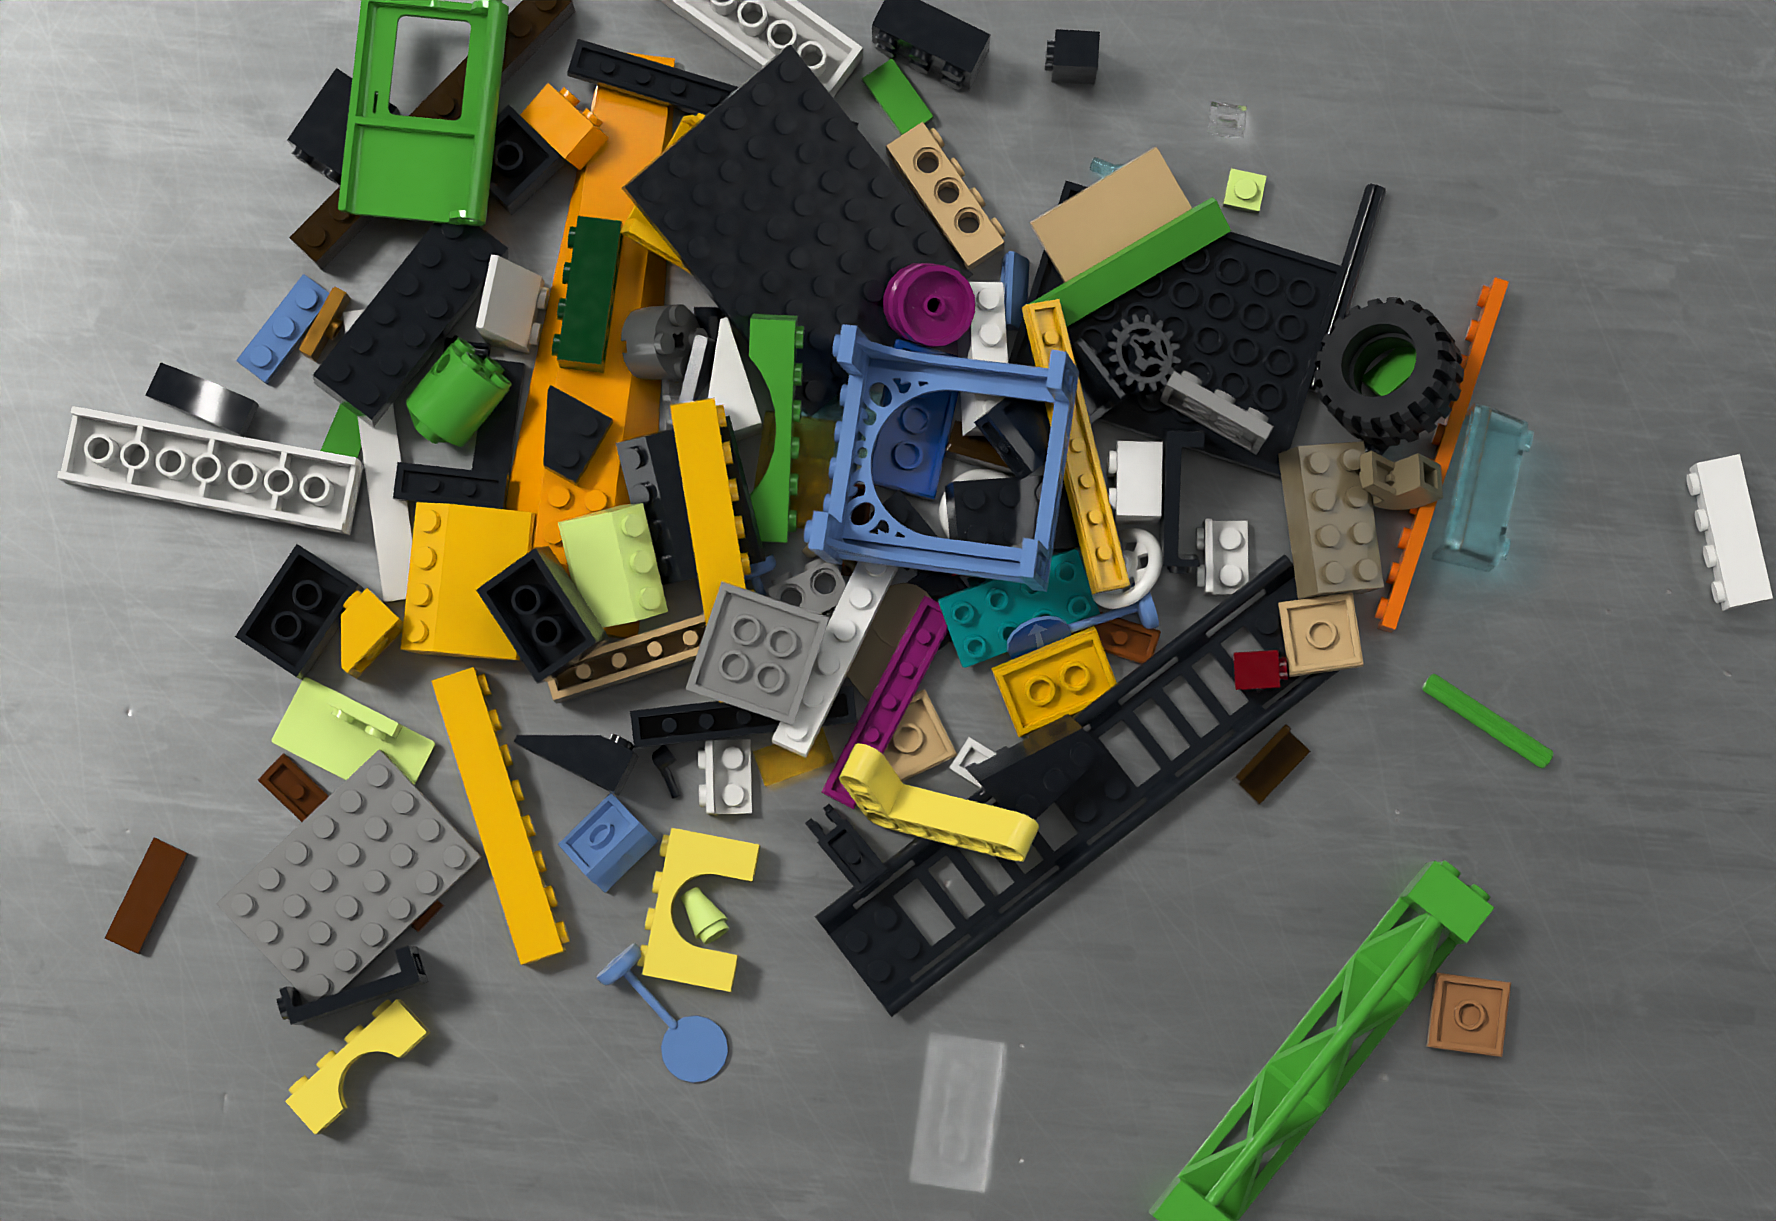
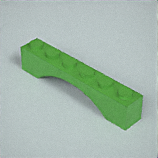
M753 314L750 318L749 357L760 370L770 390L776 419L774 452L769 467L760 483L750 493L760 538L764 542L787 543L790 532L797 531L798 514L797 510H791V496H798L799 474L792 473L793 459H799L800 437H794V422H801L802 401L795 400V385L802 386L803 363H796L797 348L803 349L804 326H798V316Z

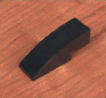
M161 362L145 395L240 437H245L259 407V404L250 398Z

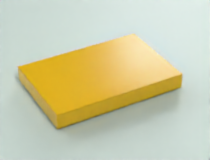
M1094 626L991 668L1018 737L1034 732L1066 714L1073 716L1079 713L1117 683Z

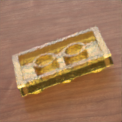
M765 411L754 489L766 473L774 452L776 437L775 411ZM801 416L800 423L794 422V437H800L799 459H793L792 473L799 474L798 496H791V510H797L798 514L797 528L805 529L807 520L813 519L814 511L823 512L825 495L828 494L830 485L829 465L835 452L834 432L837 421Z

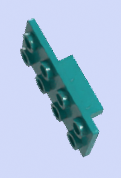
M1076 548L1052 556L1047 592L1032 590L1026 583L972 576L967 578L969 588L943 597L938 601L958 658L964 668L1008 652L1007 640L1011 633L1022 623L1033 618L1054 616L1066 621L1067 624H1071L1100 614L1097 603L1092 598L1093 594L1091 593L1089 581Z

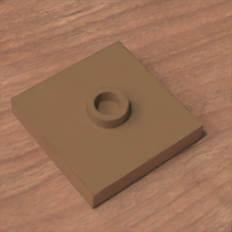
M1435 973L1426 1047L1502 1057L1511 982Z

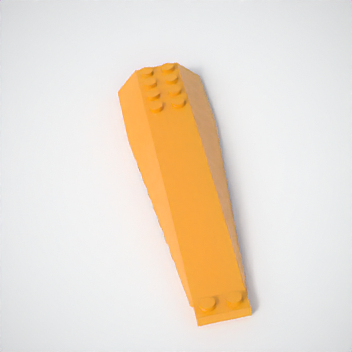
M628 53L675 68V58ZM599 85L594 90L590 111L603 122L599 128L609 139L581 170L577 168L510 474L506 510L535 513L532 549L549 546L569 577L570 573L558 522L620 505L631 504L616 443L659 432L661 380L638 379L629 371L622 354L627 353L626 341H621V332L626 318L632 311L650 306H664L666 259L624 235L604 373L560 368L557 356H552L554 334H561L562 320H557L558 303L560 298H566L568 286L562 283L565 262H571L573 249L568 248L570 226L576 227L578 216L622 221L624 226L635 204L623 191L622 187L664 152L672 138L674 108ZM550 385L613 419L612 426L577 485L545 469L543 466L547 393ZM640 620L603 629L609 637L626 639L638 635Z

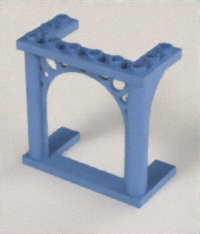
M842 324L841 334H836L834 337L833 356L837 357V362L849 374L848 384L842 385L840 392V406H844L842 421H837L834 432V441L839 443L837 457H832L829 465V479L833 480L831 494L825 495L823 512L814 511L813 519L806 522L804 541L809 543L808 549L827 563L842 565L843 559L1026 583L1032 590L1047 592L1079 370L1066 351L1051 350L1049 368L912 352L872 342L857 326ZM893 380H901V385L911 383L910 389L904 394L900 393L897 384ZM922 382V383H928V384L923 385V386H920L919 383ZM880 383L889 388L892 400L888 406L880 407L871 399L870 390L874 384ZM937 391H958L1054 403L1035 538H1023L1022 548L926 536L916 533L897 522L885 509L876 492L872 476V457L877 438L883 426L901 406L919 396ZM866 406L877 414L876 421L872 425H866L864 420H869ZM862 435L865 437L866 441L861 440ZM867 449L868 455L865 458H859V450ZM863 482L866 487L865 494L852 499L858 491V487L855 486L856 483ZM866 503L874 505L875 514L869 522L864 525H854L852 523L851 515L858 506ZM881 521L888 523V533H884L879 529L878 534L870 533L879 526ZM900 532V533H901L902 535H904L905 537L903 538V537H896V536H897L898 533Z

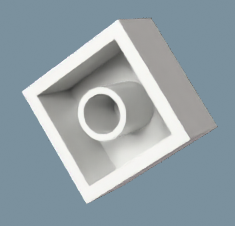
M1118 441L1115 450L1109 451V456H1107V478H1114L1113 488H1108L1107 493L1115 524H1158L1162 513L1163 442Z

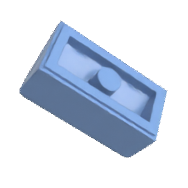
M1008 251L1002 258L1000 282H1003L1006 330L1018 331L1023 317L1021 308L1028 301L1030 263L1026 257L1013 251Z

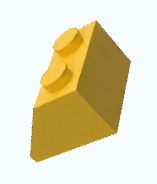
M368 588L362 593L359 590L354 592L343 604L346 610L341 614V668L356 679L403 630V621Z

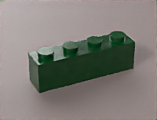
M578 216L576 227L570 226L568 248L573 249L571 262H565L562 283L568 285L566 298L559 299L557 320H562L561 334H554L552 344V356H557L560 368L604 373L624 237L620 233L623 228L622 221Z

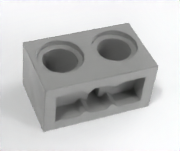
M818 558L804 566L805 572L794 577L791 572L785 573L771 580L773 586L766 589L769 597L780 601L786 592L796 591L802 596L800 608L821 615H827L835 610L846 588V584L837 564L827 563L822 558ZM825 575L832 577L836 582V586L831 593L820 594L816 591L814 585L819 577Z

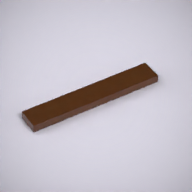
M284 753L258 779L301 822L329 797L321 787ZM437 900L411 927L419 933L445 905Z

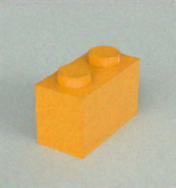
M547 83L520 116L562 157L581 170L609 137L599 128L603 122L593 112L586 108L582 113L576 107L580 100L568 89L563 87L558 91Z

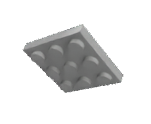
M1174 371L1166 384L1160 402L1256 455L1273 428L1272 425L1267 423L1269 418L1253 408H1248L1247 411L1234 405L1236 400L1221 390L1216 389L1213 393L1201 386L1203 381L1189 372L1183 371L1180 375Z
M722 581L686 690L793 725L829 617Z

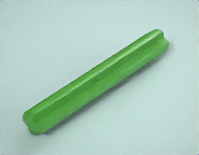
M1432 674L1424 683L1422 688L1424 692L1536 766L1545 768L1550 763L1554 755L1551 749L1440 676Z

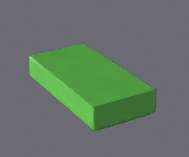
M892 58L862 78L864 85L901 136L921 122L926 125L934 119L933 114Z

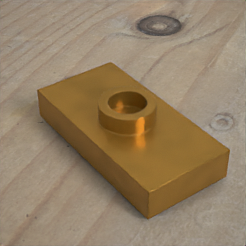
M336 286L329 293L299 348L305 357L314 362H317L328 340L333 341L339 334L343 325V321L340 318L351 300L347 292Z

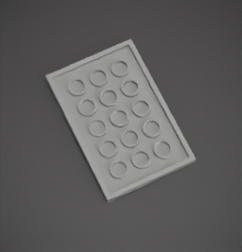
M379 749L216 904L308 1002H312L339 993L345 989L466 874L482 856L389 757Z

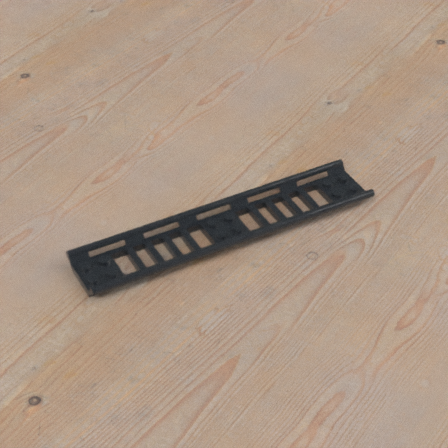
M1285 554L1072 717L1083 728L1089 725L1091 729L1087 733L1105 751L1054 802L1078 834L1054 851L1040 832L1037 831L1032 846L1042 857L1043 861L1026 874H1024L1015 861L994 856L1014 882L1007 889L995 897L957 846L917 837L883 863L892 875L911 860L915 865L858 909H855L853 905L861 900L862 896L852 887L814 916L891 1017L1340 671L1311 674L1267 709H1264L1262 706L1300 677H1289L1287 665L1288 679L1280 680L1281 687L1265 688L1260 693L1256 689L1239 690L1247 703L1232 715H1229L1192 668L1196 662L1210 653L1235 685L1234 660L1221 643L1242 627L1246 629L1262 651L1279 650V657H1286L1278 603L1298 600L1294 566ZM1261 590H1264L1265 595L1208 638L1206 633ZM1174 657L1177 658V663L1120 705L1118 701ZM1178 676L1183 678L1218 723L1214 729L1202 738L1199 737L1163 690L1165 686ZM1150 698H1152L1189 746L1188 749L1172 761L1133 712ZM1121 720L1160 769L1138 787H1136L1099 739L1100 736ZM1230 730L1235 732L1179 777L1175 775L1177 771ZM981 787L966 800L985 804L993 797ZM1142 798L1147 800L1091 845L1087 844L1089 839ZM997 801L991 805L1004 809ZM946 855L985 905L968 919L964 918L928 871L929 868ZM1054 866L1059 868L1002 914L998 911ZM916 878L955 927V929L933 946L928 943L893 897ZM966 934L971 936L914 982H911L910 978Z

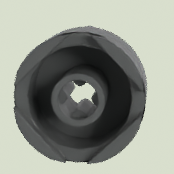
M682 304L636 309L626 318L621 332V341H626L627 353H622L624 362L629 371L638 379H684L694 337L696 335L708 337L707 332L700 328L695 315Z

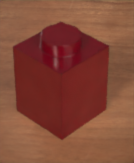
M1279 650L1233 652L1235 690L1281 687L1280 680L1288 679L1286 657H1279Z

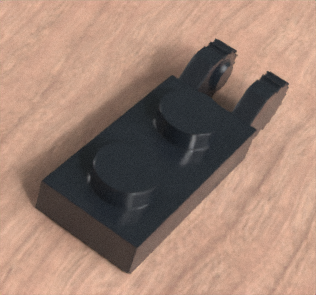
M828 804L823 810L828 819L836 824L833 830L825 835L822 827L812 818L805 824L819 840L817 843L864 899L888 880L892 874L847 819L843 820L835 809Z

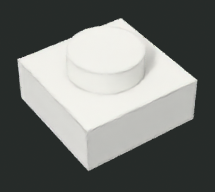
M968 737L949 769L978 788H981L982 786L964 767L974 762L979 764L996 755V753Z

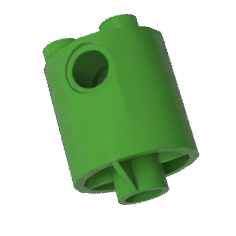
M460 337L450 344L406 399V405L415 429L434 444L451 443L458 447L465 446L508 393L509 387L512 385L502 375L504 368L498 362L488 356L483 361L475 354V348Z

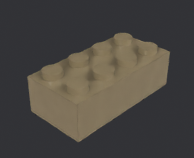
M1364 441L1297 446L1278 454L1298 600L1352 592L1353 595L1364 594L1384 588L1371 493L1362 489L1359 478L1361 471L1360 455L1365 453Z

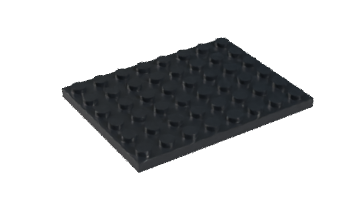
M787 45L622 187L627 196L724 315L728 317V320L748 344L750 341V318L753 314L798 316V326H804L803 349L797 348L796 363H803L802 386L795 385V400L802 401V410L807 417H812L841 392L843 384H848L849 374L837 362V357L833 356L834 337L836 334H841L842 324L857 326L870 341L884 346L892 347L896 339H901L889 326L883 308V296L887 285L900 269L913 263H933L957 270L966 279L973 275L792 45ZM932 299L928 301V310L931 309Z
M1065 181L1058 205L1087 187ZM1230 231L1067 326L1071 345L1079 339H1083L1086 344L1091 345L1097 351L1099 361L1102 363V361L1109 358L1107 353L1101 351V347L1109 342L1105 338V334L1114 329L1113 325L1122 319L1125 320L1133 314H1136L1138 319L1146 314L1150 315L1151 324L1161 320L1163 322L1161 330L1164 333L1172 330L1174 333L1169 339L1170 343L1179 344L1180 347L1173 351V356L1178 357L1181 361L1178 365L1171 368L1180 375L1183 371L1195 375L1203 381L1201 386L1213 393L1218 389L1229 394L1236 400L1234 405L1245 411L1248 408H1253L1269 418L1267 423L1272 425L1273 428L1256 455L1160 402L1165 387L1150 395H1145L1143 391L1137 395H1132L1131 386L1129 385L1122 389L1126 394V398L1109 409L1097 421L1158 440L1163 439V428L1201 429L1205 432L1204 447L1184 448L1281 478L1278 454L1291 448L1316 367L1314 364L1316 353L1321 351V341L1326 334L1346 267ZM1045 249L1027 304L1064 283ZM1022 317L1008 363L1036 367L1024 317ZM1129 333L1130 336L1133 334H1137L1139 337H1141L1142 335L1140 333ZM1104 366L1109 373L1113 371L1111 366ZM1140 373L1139 376H1142V377H1152L1153 375L1150 374V375L1146 376V375H1144L1143 373Z

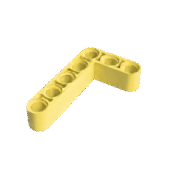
M858 743L854 745L839 777L840 782L866 818L886 829L1018 862L1025 860L1039 829V824L1034 819L1019 812L905 785L884 755L875 748Z

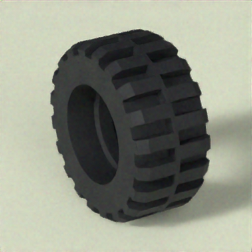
M1389 297L1386 303H1383L1380 298L1367 301L1368 306L1364 308L1357 305L1350 309V315L1344 320L1339 317L1332 324L1335 328L1333 332L1324 335L1321 341V345L1324 347L1323 352L1318 351L1315 357L1314 364L1320 370H1315L1314 382L1319 388L1317 394L1321 402L1351 435L1357 439L1363 438L1367 443L1379 445L1383 441L1387 446L1400 445V439H1405L1410 443L1420 438L1419 433L1425 430L1428 433L1432 432L1437 428L1435 422L1440 417L1446 419L1452 409L1449 407L1451 401H1458L1461 389L1456 384L1461 383L1464 378V369L1460 366L1463 359L1459 348L1455 345V340L1433 313L1428 309H1423L1419 303L1411 300L1404 303L1398 297ZM1409 347L1416 349V363L1413 372L1400 388L1384 396L1369 397L1362 395L1363 376L1368 366L1376 357L1393 348Z

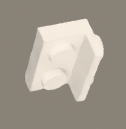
M1204 519L1202 528H1196V550H1203V564H1200V567H1196L1197 587H1203V596H1231L1248 582V521H1212V519Z
M705 740V748H698L699 770H706V785H699V806L706 807L708 815L753 814L751 740Z

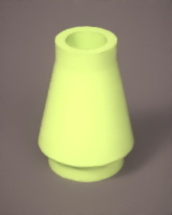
M699 887L690 889L680 897L696 939L701 938L704 944H709L728 932L729 927L726 924L728 918L703 894Z

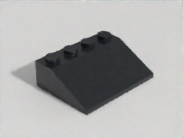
M729 415L725 416L727 426L720 427L722 442H730L733 464L726 465L728 480L736 478L739 501L732 502L734 517L742 515L745 538L738 539L740 554L748 552L749 564L751 565L766 561ZM674 428L616 443L630 503H643L662 585L697 578L698 573Z

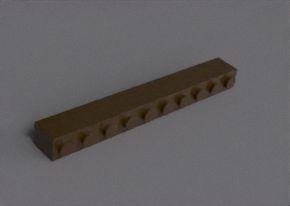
M522 0L508 14L500 88L576 12L572 0ZM468 56L409 116L443 120H458L461 117ZM340 186L289 237L294 245L321 271L374 218V216L354 215L339 211Z

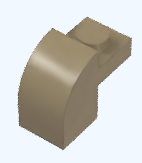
M1373 451L1360 455V482L1362 489L1372 494L1374 506L1383 509L1405 510L1421 507L1443 499L1441 465L1417 453L1393 462Z

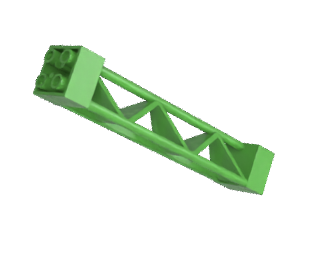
M1434 860L1425 863L1398 897L1394 905L1148 1212L1158 1221H1238L1457 944L1467 943L1494 909L1488 903L1491 897L1477 885H1466L1459 880L1458 877L1461 873L1447 861L1437 862ZM1408 907L1420 915L1390 930ZM1441 933H1443L1446 938L1436 950ZM1342 991L1336 1026L1301 1042ZM1372 1030L1346 1063L1353 1041ZM1253 1103L1246 1139L1211 1155ZM1282 1143L1256 1176L1263 1154Z

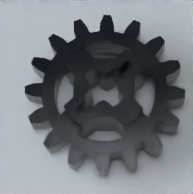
M1133 314L1125 320L1122 319L1113 325L1114 329L1105 334V338L1109 342L1101 347V351L1109 355V358L1102 361L1103 366H1111L1113 371L1110 372V375L1113 378L1118 377L1120 379L1119 386L1121 389L1130 385L1132 395H1137L1142 391L1145 395H1150L1166 387L1168 380L1175 371L1171 367L1178 365L1181 361L1178 357L1173 356V351L1180 347L1179 344H1171L1169 341L1174 334L1172 330L1164 333L1161 330L1163 322L1159 320L1151 324L1150 315L1147 314L1138 319L1136 314ZM1129 333H1140L1142 335L1141 337H1139L1137 334H1133L1130 336ZM1140 373H1143V374L1146 375V376H1148V375H1150V374H1152L1153 376H1152V377H1142V376H1139V375H1140Z

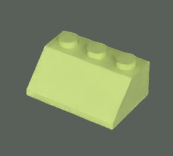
M643 503L620 505L558 522L571 580L603 628L635 622L668 612Z

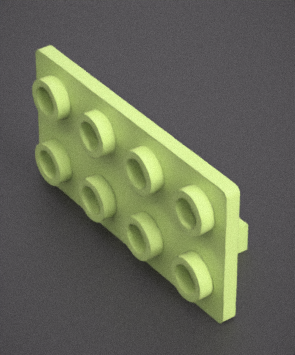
M308 677L303 678L272 738V743L345 780L380 749L414 785L436 745L434 741Z

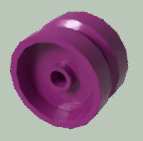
M913 263L900 269L889 281L883 296L884 314L889 326L901 338L926 346H945L958 340L969 329L975 314V295L969 281L959 271L945 265ZM932 299L931 309L928 310V301Z

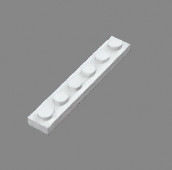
M858 561L825 629L794 724L790 725L780 721L772 738V743L807 758L899 567Z

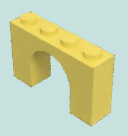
M671 828L670 835L663 834L659 856L665 857L663 872L656 871L652 887V893L658 894L655 909H648L645 922V930L651 931L648 945H641V958L637 963V966L644 967L642 975L732 992L739 955L704 949L687 942L675 926L673 905L681 888L699 876L717 875L754 882L761 847L759 844Z

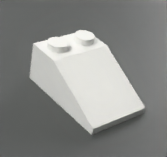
M491 254L476 328L485 343H489L493 347L530 354L532 344L538 345L542 324L537 323L539 309H546L549 288L544 287L545 282L542 276Z
M726 317L720 319L708 398L715 397L716 405H724L725 416L730 415L737 442L762 434L764 431L729 320Z

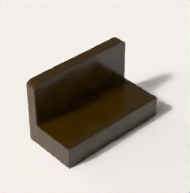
M955 420L945 450L946 458L984 469L996 470L1005 475L1015 477L985 436H963L962 422Z
M1287 724L1232 779L1257 805H1260L1311 752L1290 732L1291 728Z

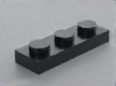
M397 462L393 499L407 502L444 503L505 509L509 476L502 473Z

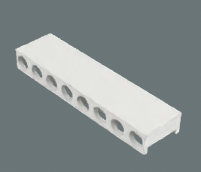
M72 406L71 414L73 416L61 471H58L57 478L64 483L350 535L364 463L356 457Z

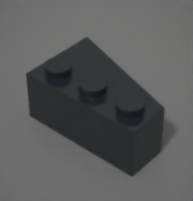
M1069 714L1028 734V738L1010 748L1005 746L997 750V754L979 764L974 762L964 768L1004 809L1025 814L1036 820L1105 753L1103 748Z

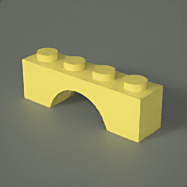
M389 999L384 1001L372 1012L375 1019L366 1028L361 1024L358 1025L344 1038L348 1044L337 1054L334 1050L328 1052L316 1064L320 1069L310 1079L304 1075L288 1089L292 1095L285 1102L315 1135L322 1133L348 1109L344 1098V1080L349 1068L356 1060L363 1055L376 1051L386 1052L398 1058H403L431 1033L401 999H396L393 1003Z

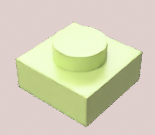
M1231 168L1223 207L1258 214L1267 176Z

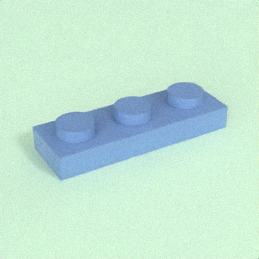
M303 274L236 361L264 383L268 384L310 330L329 292Z

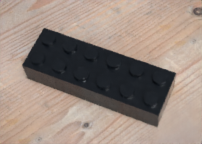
M434 222L312 376L315 385L374 428L483 291L491 254L508 259V247L480 226Z

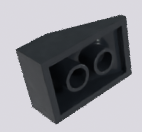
M613 733L609 739L602 735H517L513 741L520 747L617 796L620 795L639 758L632 751L634 745L631 742Z

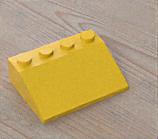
M416 502L401 650L422 655L520 660V656L476 589L531 551L535 513L456 504Z

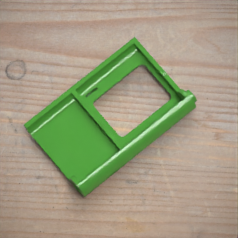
M361 0L338 203L339 211L354 215L468 226H482L486 224L509 7L502 3V0H477L473 3L441 0ZM409 16L461 21L470 24L471 31L462 114L458 120L393 115L389 112L397 30L400 18Z

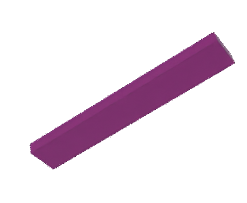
M925 595L921 600L821 791L822 794L853 810L857 804L840 782L839 777L855 744L860 743L871 746L884 754L948 632L939 603Z

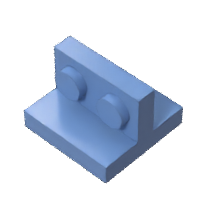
M610 793L558 845L578 868L606 893L658 840Z

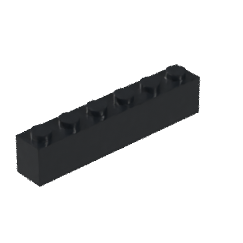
M853 685L840 687L822 727L857 723ZM719 701L630 711L634 748L776 732L780 723L776 719L725 702L719 703Z

